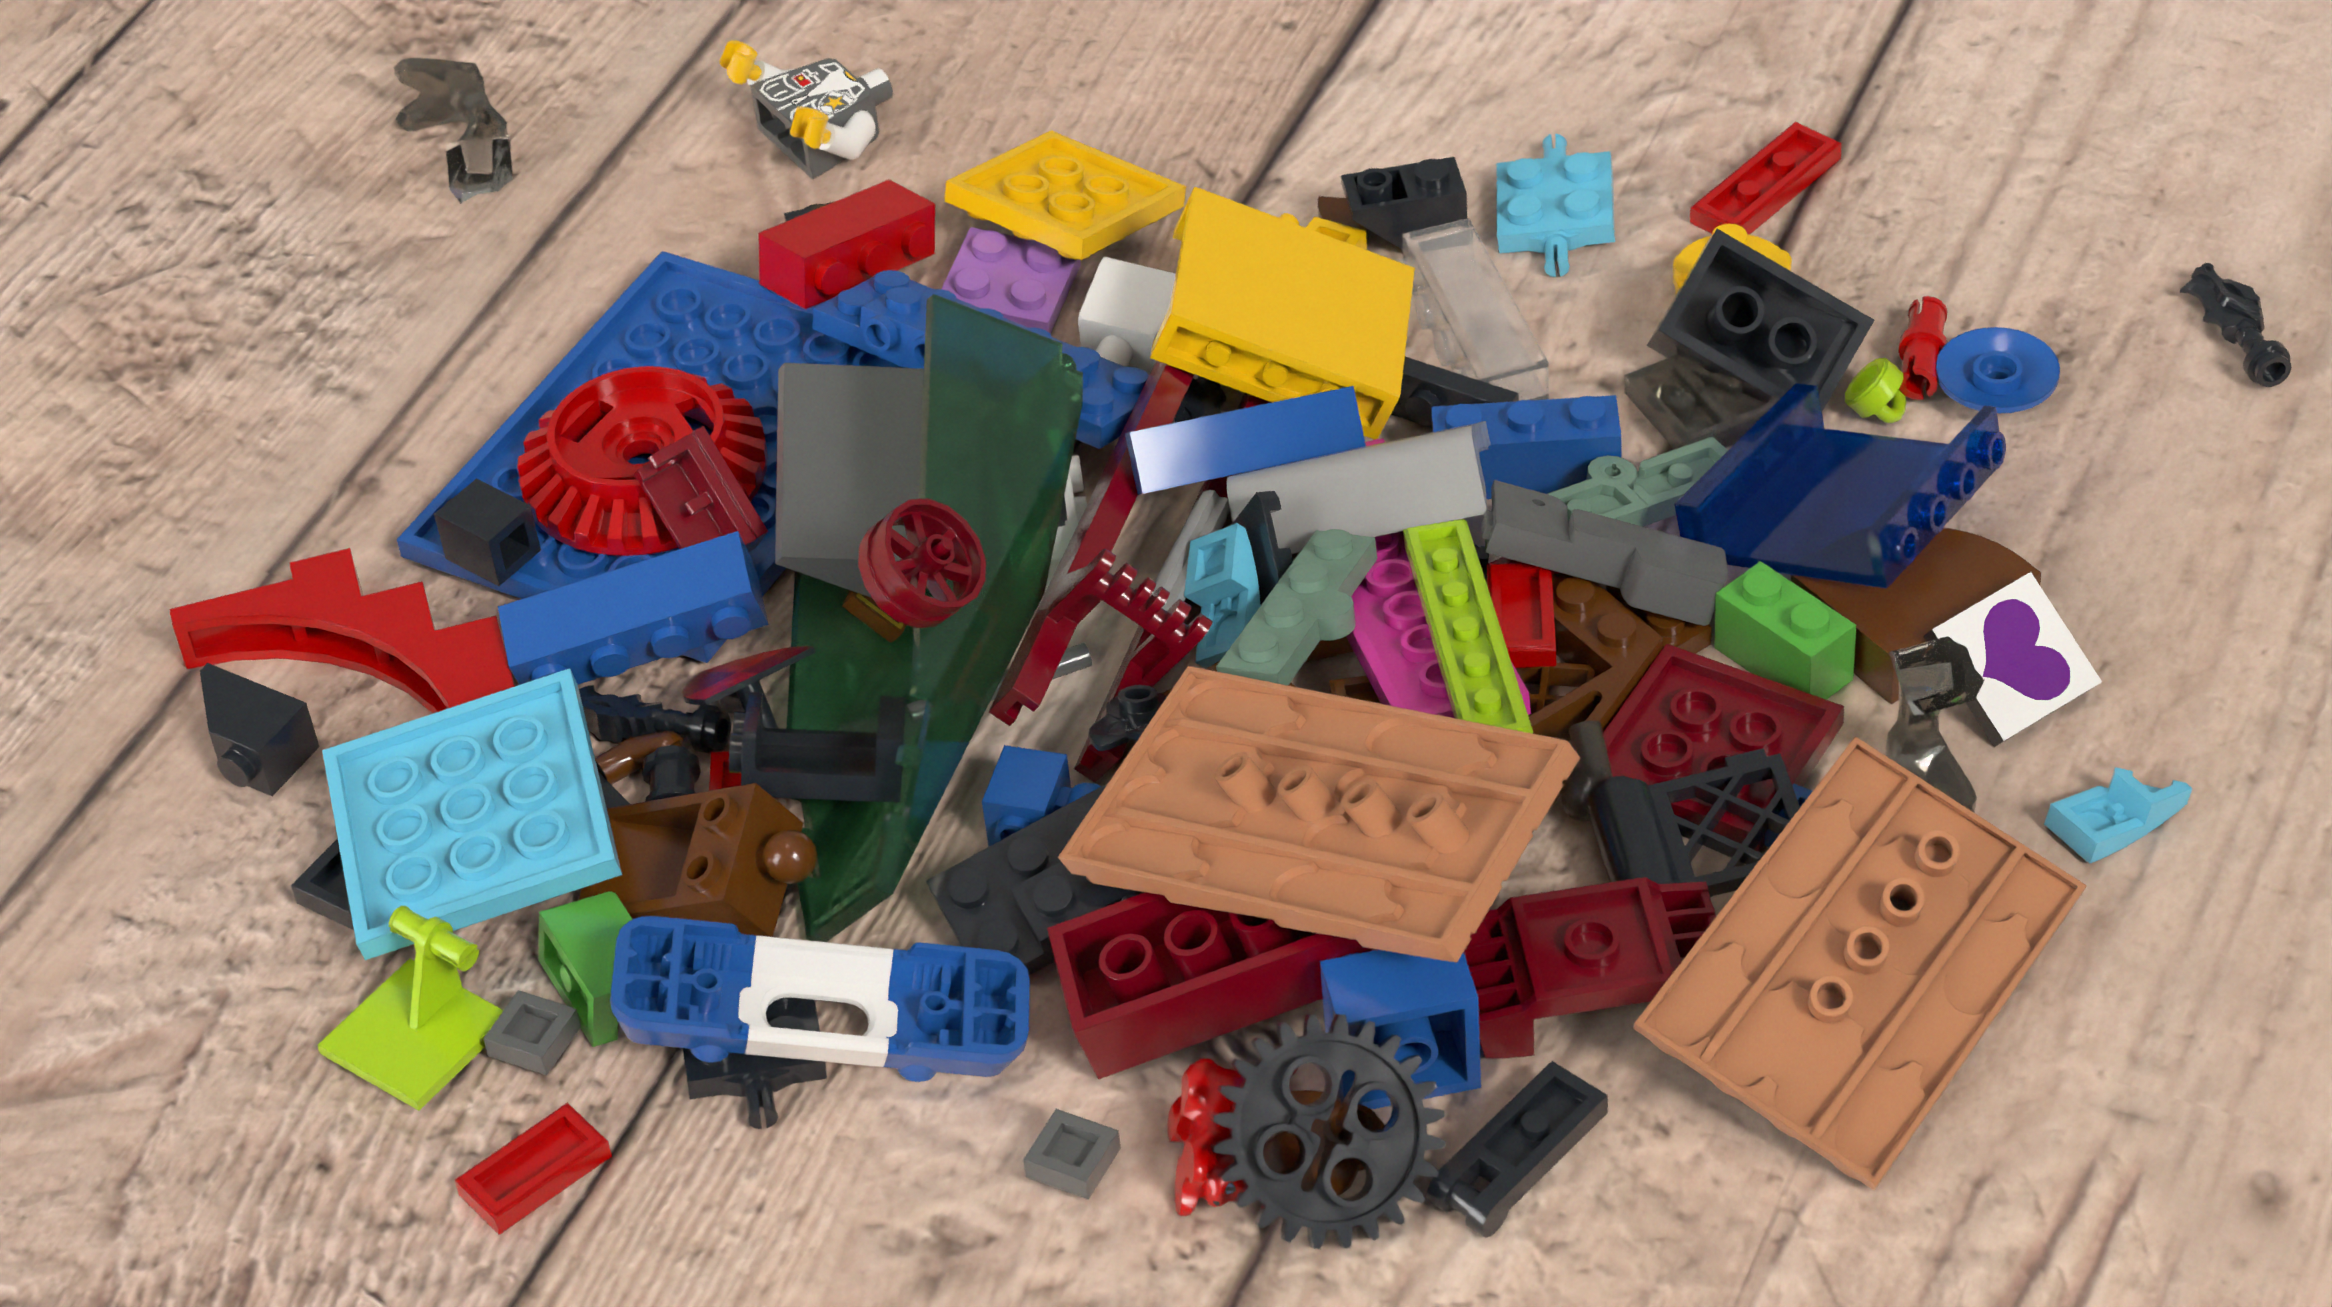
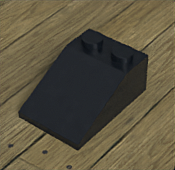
M1717 228L1702 249L1647 346L1699 377L1814 425L1875 320Z

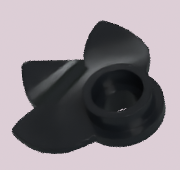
M1134 685L1122 689L1118 696L1107 703V715L1090 727L1088 736L1091 744L1098 751H1105L1125 744L1130 740L1137 741L1167 696L1158 693L1155 688L1147 685Z

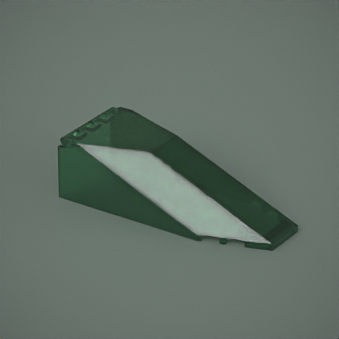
M935 294L927 299L919 499L929 498L948 505L969 523L979 538L985 555L986 579L977 598L959 609L950 618L935 627L915 628L907 625L903 633L890 643L842 607L850 590L795 571L791 647L814 646L816 653L790 665L786 729L877 733L880 696L906 697V705L921 699L926 701L923 718L913 720L907 707H905L904 744L898 746L895 764L903 766L901 803L790 798L801 802L805 825L801 832L812 840L817 851V862L812 872L813 878L808 876L806 879L798 882L806 939L810 941L828 942L894 893L1045 594L1083 404V372L1076 370V363L1070 355L1062 353V343ZM944 578L953 592V581ZM926 586L925 595L934 598Z

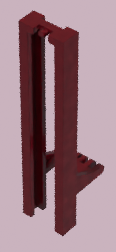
M1156 360L989 709L990 714L1008 726H1011L1016 721L1023 705L1033 712L1040 706L1077 625L1101 601H1104L1139 626L1095 722L1107 715V703L1118 696L1122 689L1134 685L1153 687L1209 631L1213 621L1202 613L1189 625L1183 623L1191 610L1189 605L1190 599L1186 598L1185 601L1179 599L1166 611L1162 607L1165 605L1170 592L1161 586L1153 593L1157 583L1147 577L1136 589H1133L1130 585L1137 575V569L1125 563L1114 575L1108 572L1116 559V555L1112 553V550L1138 496L1125 433L1171 424L1194 374ZM1242 392L1244 395L1237 410L1272 402ZM1229 476L1204 481L1195 503L1199 500L1202 492L1207 490H1215L1219 497L1228 498L1227 478ZM1088 736L1074 770L1096 783L1121 759L1127 743L1109 750L1098 751L1091 744Z

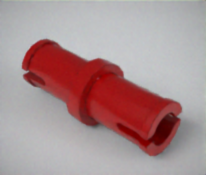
M1930 296L1922 297L1923 303L1920 313L1918 299L1914 300L1909 306L1908 329L1901 335L1898 349L1900 359L1903 361L1901 370L1903 372V381L1899 389L1905 396L1915 400L1924 399L1925 383H1927L1926 393L1928 397L1933 396L1937 391L1936 361L1941 349L1947 344L1946 336L1943 334L1948 313L1946 305L1941 300Z

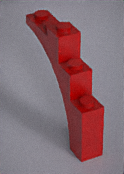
M350 548L290 562L293 579L170 609L172 626L186 669L203 667L207 663L215 665L243 660L290 659L328 663L376 677L408 693L432 713L515 687L496 615L435 630L423 581L363 596Z

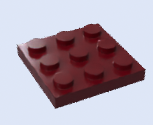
M1666 643L1579 766L1578 787L1593 792L1600 783L1615 776L1640 779L1649 786L1726 767V757L1764 748L1766 756L1781 754L1791 784L1803 787L1843 726L1844 706ZM1772 779L1744 785L1737 798L1766 809L1777 792ZM1696 797L1670 803L1674 815L1697 825L1701 824L1713 806ZM1726 811L1713 832L1742 844L1755 823ZM1765 835L1755 848L1758 852L1764 846Z

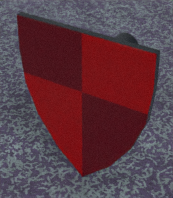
M798 646L776 649L704 670L685 686L682 691L684 700L689 704L706 706L720 700L722 709L727 713H734L735 711L746 712L749 692H762V725L766 728H779L759 680L816 653L815 647Z

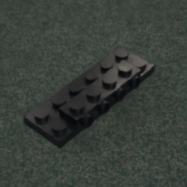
M1107 784L926 880L932 896L961 947L992 949L1010 953L1022 961L1028 969V974L1031 975L1055 962L1047 930L1048 927L1145 893L1093 884L1086 876L1071 874L1058 858Z

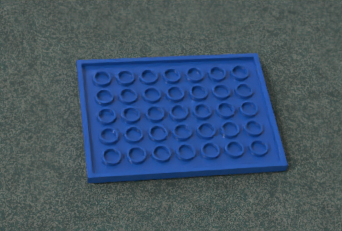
M661 251L397 538L401 557L524 599L679 550V548L664 552L632 556L591 553L558 541L547 534L535 522L541 551L501 586H497L445 558L434 516L450 499L454 498L476 478L524 502L518 481L520 479L517 467L518 457L525 453L523 442L528 433L540 429L539 419L547 411L555 410L561 401L576 388L598 376L625 368L659 366L704 376L709 386L723 383L732 388L735 398H745L752 405L754 417L760 418L766 440L768 461L764 480L759 491L752 499L751 504L767 528L768 533L749 554L756 566L763 597L786 569V567L775 564L778 369L784 363L904 367L813 330V308L820 304L805 310L760 285L759 280ZM683 415L693 431L704 426L709 435L712 433L701 422ZM653 454L637 455L628 462L631 464L649 462L648 458ZM727 639L690 649L682 655L708 663Z

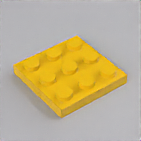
M1050 130L947 180L944 202L967 211V214L972 218L989 220L1010 229L1019 238L1035 240L1054 248L1065 258L1082 260L1184 207L1186 186Z

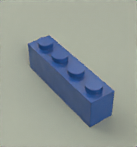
M738 531L498 606L509 669L519 685L569 668L578 685L601 677H613L624 673L627 669L661 658L678 657L690 649L722 639H735L745 635L748 631L769 625L756 566Z

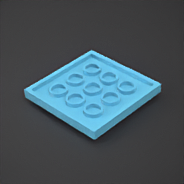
M570 668L322 750L356 944L365 960L414 944L401 935L391 932V928L388 925L392 913L403 905L427 919L432 917L441 918L450 923L453 931L622 875L578 684Z

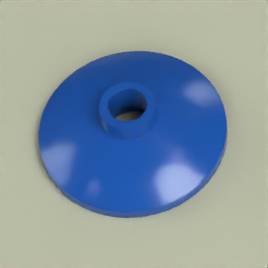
M1987 327L1971 330L1951 339L1941 349L1937 357L1936 374L1938 383L1943 391L1961 405L1988 413H2013L2035 407L2053 394L2059 382L2060 365L2054 351L2039 338L2011 328Z

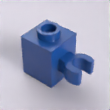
M1004 745L982 799L988 847L1101 786L1094 783H1080L1071 788L1067 754Z

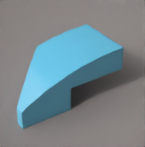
M2115 767L2108 788L2097 786L2051 803L2044 825L2091 864L2127 847L2163 824L2187 805L2193 788L2185 782L2172 780L2171 786L2163 789L2143 785L2133 777V771Z

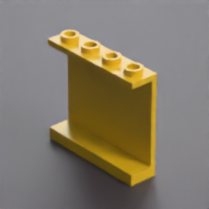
M1194 186L1174 229L1173 238L1182 241L1170 307L1153 341L1150 358L1269 402L1354 386L1363 434L1368 438L1378 439L1400 398L1415 268Z

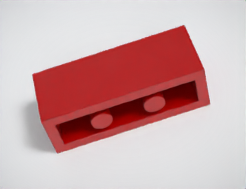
M888 179L759 232V284L806 310L874 277L878 272L885 270L897 271L935 254V203Z

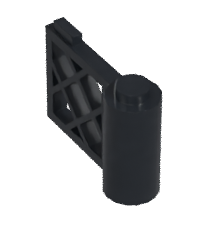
M1762 748L1726 757V767L1649 786L1640 779L1626 776L1611 777L1600 783L1596 790L1588 797L1586 809L1609 881L1616 882L1647 877L1658 884L1706 882L1710 897L1736 891L1764 854L1756 851L1755 848L1768 829L1780 834L1800 809L1781 754L1766 756L1765 750ZM1772 779L1777 792L1766 809L1737 798L1744 785ZM1696 797L1713 806L1701 824L1697 825L1674 815L1670 803ZM1782 809L1786 819L1778 815ZM1726 811L1755 823L1742 844L1713 832ZM1682 836L1690 839L1686 845H1684ZM1702 846H1706L1731 858L1724 870L1698 877L1694 875L1691 862Z

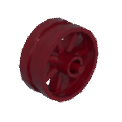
M929 498L909 499L894 508L885 518L867 530L859 545V570L864 586L877 606L894 620L915 628L935 627L950 618L959 609L977 598L985 583L986 559L979 538L969 523L948 505ZM903 525L907 539L895 531L892 526ZM893 553H895L901 559L896 562ZM944 578L953 581V592ZM926 586L934 598L925 595Z

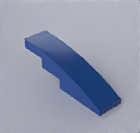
M1354 386L1125 433L1138 495L1366 446Z

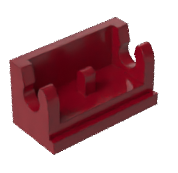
M704 426L651 455L648 458L650 462L637 469L634 474L679 549L738 531L748 552H750L759 545L768 533L767 528Z

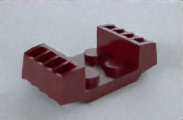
M1647 877L1510 897L1497 909L1489 910L1484 920L1490 939L1468 946L1464 950L1478 995L1479 1037L1485 1057L1506 1059L1534 1056V1019L1651 1002L1716 918L1707 883L1658 884Z

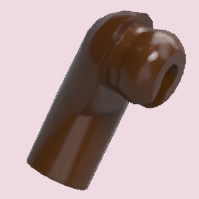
M669 730L631 737L595 757L598 772L612 785L640 770L644 758L653 753L657 748L670 745L683 747L684 739L679 734Z

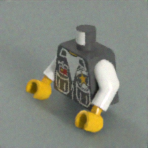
M736 40L727 42L719 63L723 68L727 69V75L732 82L736 84L748 82L751 86L758 129L811 179L819 177L845 159L854 160L858 158L867 145L877 139L879 126L876 105L893 97L890 80L880 68L856 78L836 59L826 58L797 69L781 70L763 61L755 62L758 54L748 44Z

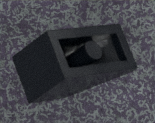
M207 663L200 670L208 732L218 759V769L232 784L239 787L248 786L273 797L320 747L307 703Z

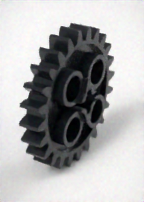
M1315 1014L1305 1015L1303 1036L1299 1037L1296 1036L1293 1029L1286 1022L1278 1023L1277 1035L1280 1045L1273 1048L1268 1042L1255 1037L1251 1042L1259 1060L1254 1065L1238 1059H1233L1231 1062L1235 1071L1243 1078L1240 1086L1219 1085L1217 1091L1222 1096L1233 1102L1230 1112H1218L1211 1114L1210 1117L1211 1121L1229 1128L1228 1138L1221 1139L1211 1145V1151L1220 1154H1232L1234 1162L1219 1174L1220 1180L1229 1182L1242 1179L1245 1186L1240 1190L1233 1202L1240 1208L1250 1205L1257 1200L1261 1202L1262 1205L1255 1220V1224L1261 1228L1271 1224L1278 1216L1282 1217L1281 1239L1289 1243L1297 1236L1302 1226L1307 1227L1309 1244L1314 1249L1321 1248L1327 1230L1334 1231L1340 1247L1344 1249L1350 1248L1353 1227L1360 1226L1362 1231L1375 1241L1379 1239L1377 1217L1383 1214L1396 1224L1402 1225L1405 1222L1402 1211L1397 1204L1402 1197L1418 1203L1424 1202L1425 1197L1413 1184L1416 1176L1438 1177L1439 1171L1432 1164L1423 1160L1425 1150H1437L1444 1148L1446 1145V1141L1427 1134V1124L1445 1117V1111L1424 1107L1422 1102L1423 1098L1437 1088V1084L1435 1081L1413 1082L1410 1076L1418 1069L1422 1059L1418 1055H1412L1397 1061L1394 1056L1399 1048L1401 1040L1399 1036L1391 1034L1378 1046L1373 1044L1375 1023L1365 1020L1359 1026L1354 1036L1348 1035V1022L1344 1014H1335L1328 1033H1323L1320 1022ZM1313 1063L1324 1074L1325 1089L1318 1100L1304 1105L1297 1102L1292 1096L1289 1087L1290 1077L1294 1070L1302 1064ZM1346 1070H1351L1355 1074V1079L1335 1119V1125L1345 1130L1344 1137L1340 1143L1328 1141L1325 1145L1318 1165L1312 1190L1304 1192L1300 1186L1301 1181L1320 1145V1137L1316 1133L1311 1132L1312 1123L1315 1118L1328 1120L1331 1116L1338 1095L1341 1077ZM1379 1089L1390 1100L1392 1107L1391 1117L1386 1125L1380 1129L1369 1131L1358 1120L1357 1105L1364 1094ZM1288 1131L1298 1141L1300 1149L1298 1159L1288 1170L1281 1172L1272 1171L1264 1161V1144L1274 1133ZM1353 1157L1359 1160L1365 1169V1184L1356 1195L1342 1198L1337 1196L1332 1189L1330 1181L1331 1172L1342 1159Z

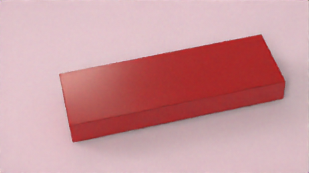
M1794 122L1691 206L1690 224L1711 234L1720 225L1736 224L1743 227L1747 235H1750L1841 159L1842 143L1798 122Z

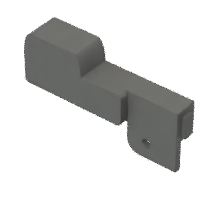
M1493 481L1491 487L1492 510L1485 511L1481 523L1486 553L1620 588L1624 600L1635 608L1702 626L1710 623L1715 611L1716 592L1725 586L1728 578L1726 555L1722 548L1580 509H1573L1570 520H1568L1567 506L1560 499L1549 494L1501 481Z

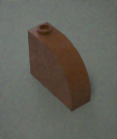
M1909 526L1884 529L1852 539L1823 556L1804 563L1798 570L1791 573V582L1856 624L1854 674L1887 702L1893 704L1946 673L1923 636L2030 572L2040 585L2041 572L2012 550L1985 537L1951 528Z

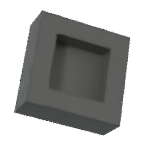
M518 990L483 1039L489 1057L548 1075L580 1029L581 1024L576 1008Z
M1055 1109L1023 1159L1025 1175L1029 1179L1089 1200L1121 1149L1119 1130Z

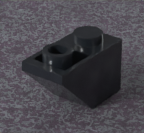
M1455 157L1426 159L1418 163L1381 169L1371 168L1363 172L1341 175V185L1352 219L1410 255L1468 246L1467 191Z

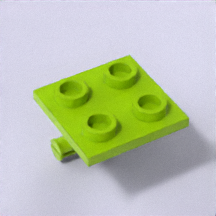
M403 905L392 913L388 925L391 928V932L399 934L414 943L416 950L415 961L409 958L317 1046L321 1055L420 1111L486 1047L483 1038L504 1010L462 987L458 969L467 971L472 968L479 956V950L476 949L478 946L454 934L451 924L438 917L427 919Z

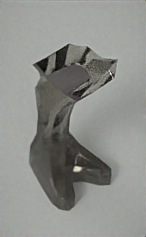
M431 58L400 60L393 67L395 76L400 83L420 92L419 96L401 109L395 118L400 127L406 131H415L450 122H465L467 125L461 138L457 142L449 143L446 146L449 190L457 200L463 203L477 194L500 191L508 182L513 180L508 124L492 107L485 93L484 78L476 63Z
M1949 636L1890 651L1889 655L1899 682V708L1897 721L1888 732L1885 756L1975 813L1976 792L1939 731V714L1942 709L1974 701L1985 679L1975 669L1967 647L1955 642Z

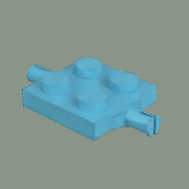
M1550 134L1544 138L1542 143L1543 158H1522L1516 161L1497 163V240L1500 254L1522 251L1545 253V272L1552 277H1556V262L1558 261L1561 277L1569 271L1568 251L1585 245L1615 242L1613 166L1611 151L1598 153L1580 152L1566 156V139L1560 134H1555L1556 148L1553 149L1552 135Z

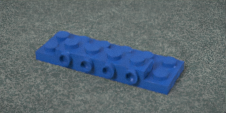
M885 270L878 272L874 277L849 290L840 292L832 299L813 308V330L904 368L925 369L975 389L976 398L1019 415L1026 401L1035 399L1036 403L1040 404L1046 427L1098 449L1103 448L1120 437L1149 377L1148 373L1140 368L1125 367L1102 358L1093 349L1070 345L1053 338L1044 329L1026 327L1006 319L997 310L979 308L959 300L950 291L932 289L910 280L907 274L900 271Z

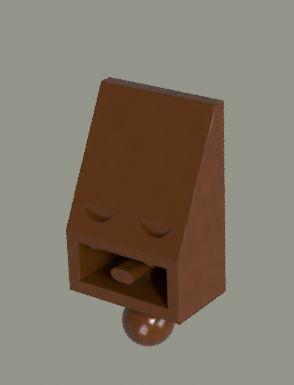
M757 783L607 808L622 875L582 888L578 900L605 892H614L632 919L658 916L729 923L736 925L741 934L773 937L787 883L800 882L813 872L817 862V851L812 840L801 832L804 822Z

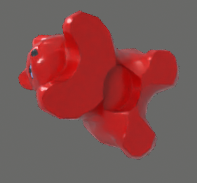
M1211 1058L1199 1059L1186 1069L1182 1077V1095L1171 1105L1168 1114L1167 1134L1169 1142L1184 1143L1182 1156L1178 1157L1175 1179L1176 1213L1180 1216H1190L1195 1210L1200 1197L1206 1199L1212 1207L1234 1203L1233 1201L1237 1194L1245 1186L1242 1179L1229 1182L1220 1180L1219 1174L1234 1162L1232 1154L1211 1151V1145L1221 1139L1228 1138L1229 1128L1218 1125L1210 1120L1211 1114L1230 1112L1233 1105L1232 1101L1217 1091L1218 1086L1231 1085L1239 1087L1243 1078L1235 1069L1223 1068L1217 1065ZM1299 1067L1294 1070L1291 1077L1297 1072Z

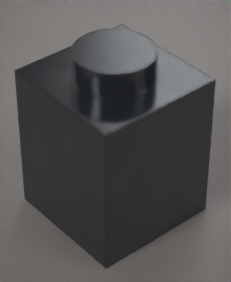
M477 478L434 514L445 558L497 586H501L541 551L531 506Z

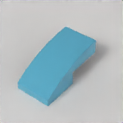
M1238 523L1190 541L1184 596L1201 606V613L1213 621L1207 634L1197 644L1195 663L1205 669L1224 657L1261 606L1252 548L1246 528Z

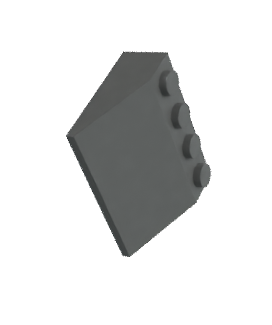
M784 363L778 369L775 564L871 597L864 586L858 566L859 545L870 527L909 499L929 498L948 505L969 523L978 537L976 404L974 388L919 368ZM903 525L892 526L895 531L907 539ZM893 553L896 562L901 559L899 556ZM944 578L953 592V581ZM926 586L925 595L934 598Z

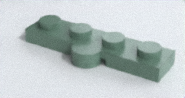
M1712 436L1643 460L1640 463L1638 472L1635 466L1626 459L1617 456L1598 457L1589 464L1586 481L1548 494L1566 504L1568 520H1570L1573 509H1580L1644 527L1745 491L1749 470Z
M1340 529L1316 530L1216 666L1217 672L1289 685L1320 640L1330 641L1349 635L1356 625L1354 603L1351 596L1377 560L1375 537L1352 535Z

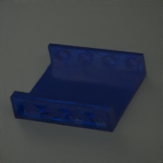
M1796 383L1674 504L1680 537L1722 548L1725 551L1727 565L1752 568L1761 561L1778 573L1887 589L2004 462L2006 440L1999 431L1997 409L1994 406L1985 405L1949 444L1825 429L1818 386Z

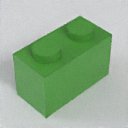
M1760 561L1716 592L1714 648L1750 673L1826 700L1853 681L1856 624Z

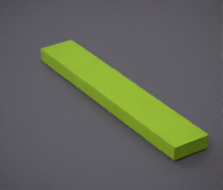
M1460 519L1403 529L1406 553L1454 718L1533 734L1467 521Z

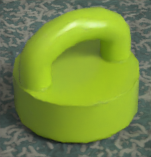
M1878 358L1871 361L1858 372L1845 392V403L1862 418L1875 414L1885 423L1891 424L1900 421L1906 409L1905 396L1899 389L1903 381V372L1887 358ZM1889 401H1891V407L1886 405Z

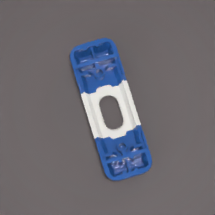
M646 916L628 921L619 931L616 939L610 1004L614 1016L631 1041L646 1045L688 1048L696 1058L705 1062H718L725 1059L729 1053H741L897 1068L904 1078L913 1082H924L933 1078L937 1072L994 1077L1008 1067L1024 1051L1028 1038L1030 978L1028 969L1020 959L1010 953L999 950L921 942L914 943L909 950L747 935L741 934L736 925L729 923ZM791 997L853 1004L862 1009L867 1015L869 1025L867 1031L862 1036L771 1027L767 1022L766 1011L773 1001L780 998Z

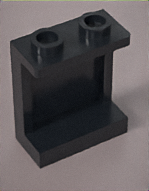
M749 692L746 712H734L733 733L730 735L729 773H741V785L757 783L772 797L901 803L906 697L880 696L877 733L766 728L762 725V692Z

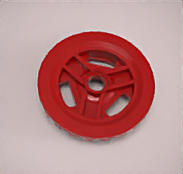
M659 366L632 367L603 374L582 384L568 394L555 410L547 411L539 419V430L528 433L523 442L525 453L518 457L517 464L520 477L518 481L523 500L531 506L534 521L541 529L558 541L576 549L605 555L632 556L664 552L678 548L634 476L637 469L649 462L631 464L628 461L637 455L654 454L691 434L693 430L683 417L684 415L701 422L712 431L710 434L711 439L751 502L764 480L768 461L766 440L760 418L754 417L752 405L745 398L734 397L732 388L723 383L709 386L704 376Z

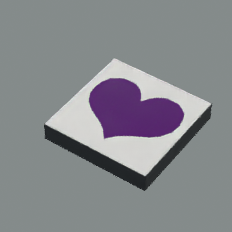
M2031 572L1935 627L1923 636L1994 747L2102 682Z

